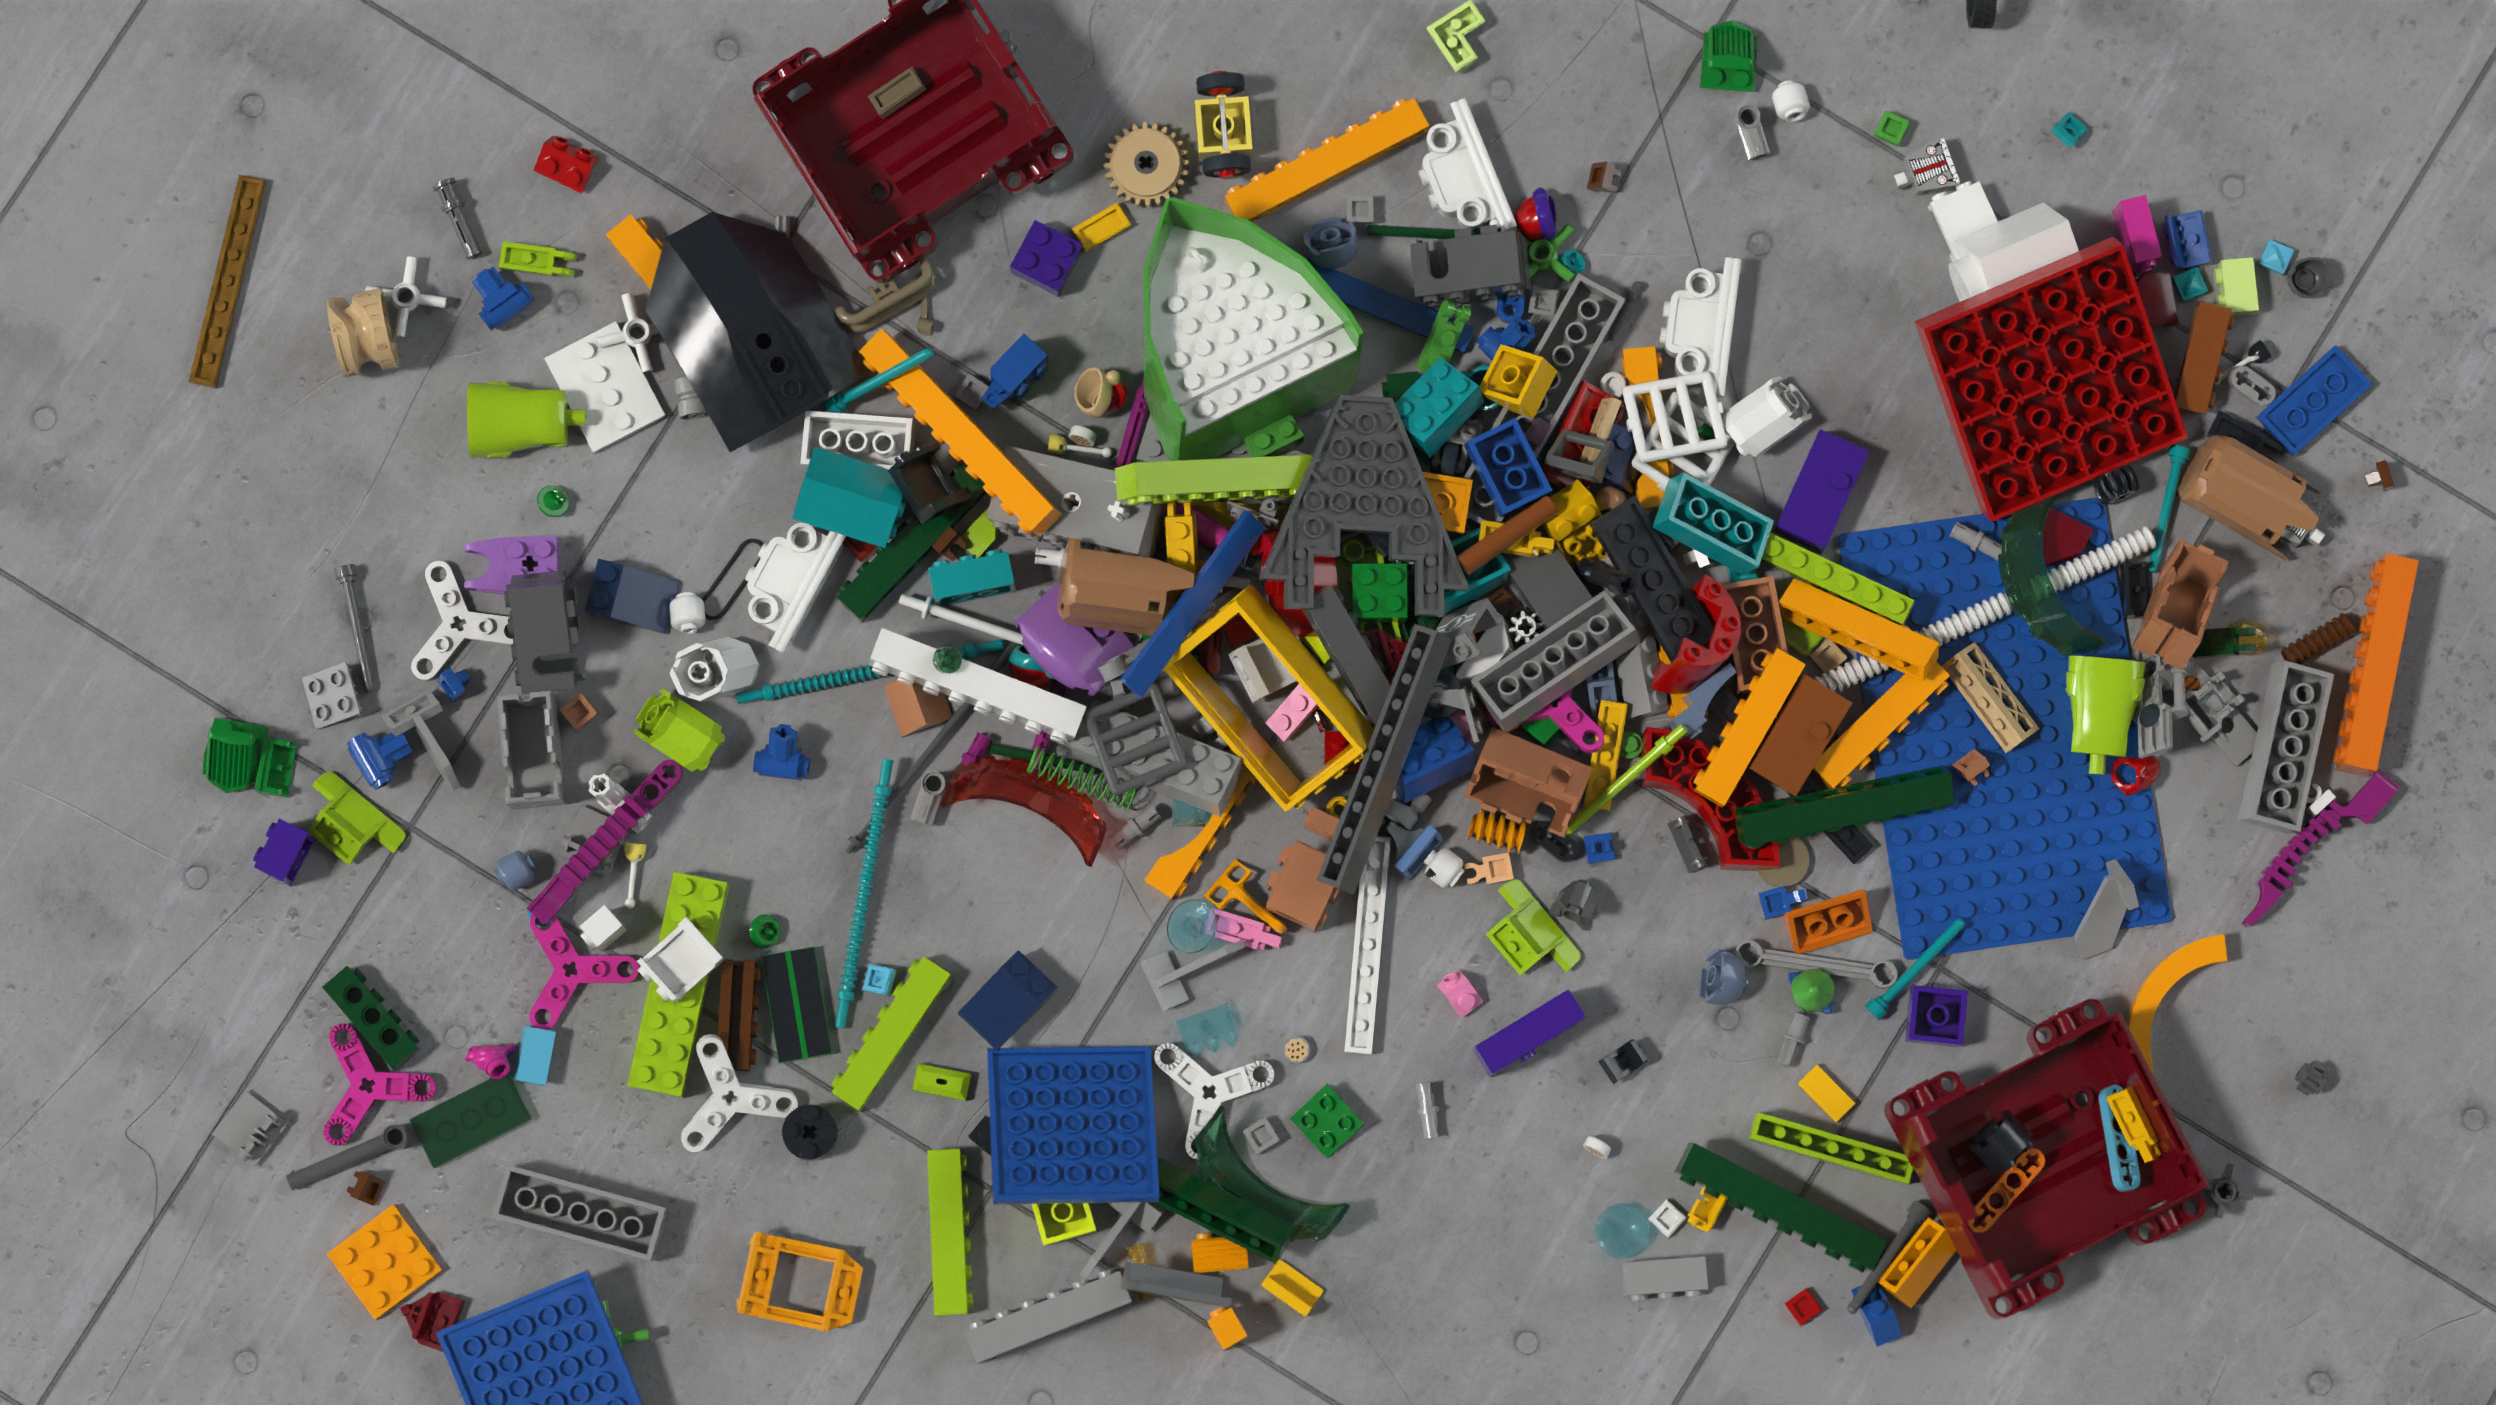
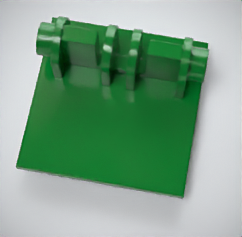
M1328 1083L1290 1118L1326 1158L1334 1153L1364 1124Z

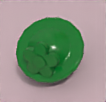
M546 486L538 492L537 505L544 515L559 517L568 510L569 499L561 488Z
M763 914L753 920L749 933L752 942L756 946L767 948L777 942L781 930L773 916Z

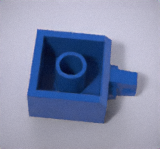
M1023 333L990 368L992 383L981 397L984 403L994 410L1007 399L1011 403L1016 398L1019 401L1022 400L1030 391L1028 386L1035 379L1040 381L1049 371L1047 368L1049 365L1048 355Z

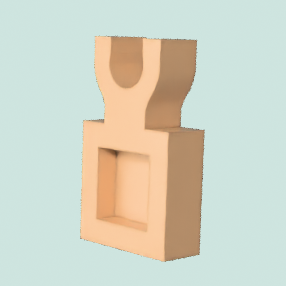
M1509 852L1482 857L1483 865L1475 863L1464 864V870L1474 869L1476 871V877L1467 879V885L1475 884L1483 878L1486 879L1487 885L1514 880Z

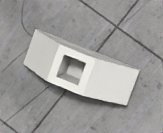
M1501 614L1499 615L1502 620L1499 625L1486 629L1480 640L1476 642L1482 653L1479 656L1466 660L1457 669L1456 677L1461 686L1467 684L1468 690L1473 689L1472 679L1515 651L1511 633H1508L1510 627Z

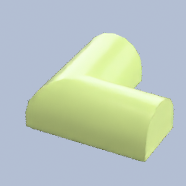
M1469 0L1426 27V30L1456 74L1467 69L1477 61L1478 56L1464 36L1486 21L1473 1Z

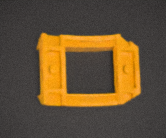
M760 1232L754 1233L748 1243L751 1246L740 1297L736 1299L738 1313L827 1332L839 1326L852 1323L863 1268L845 1250ZM779 1252L834 1263L823 1316L768 1305Z

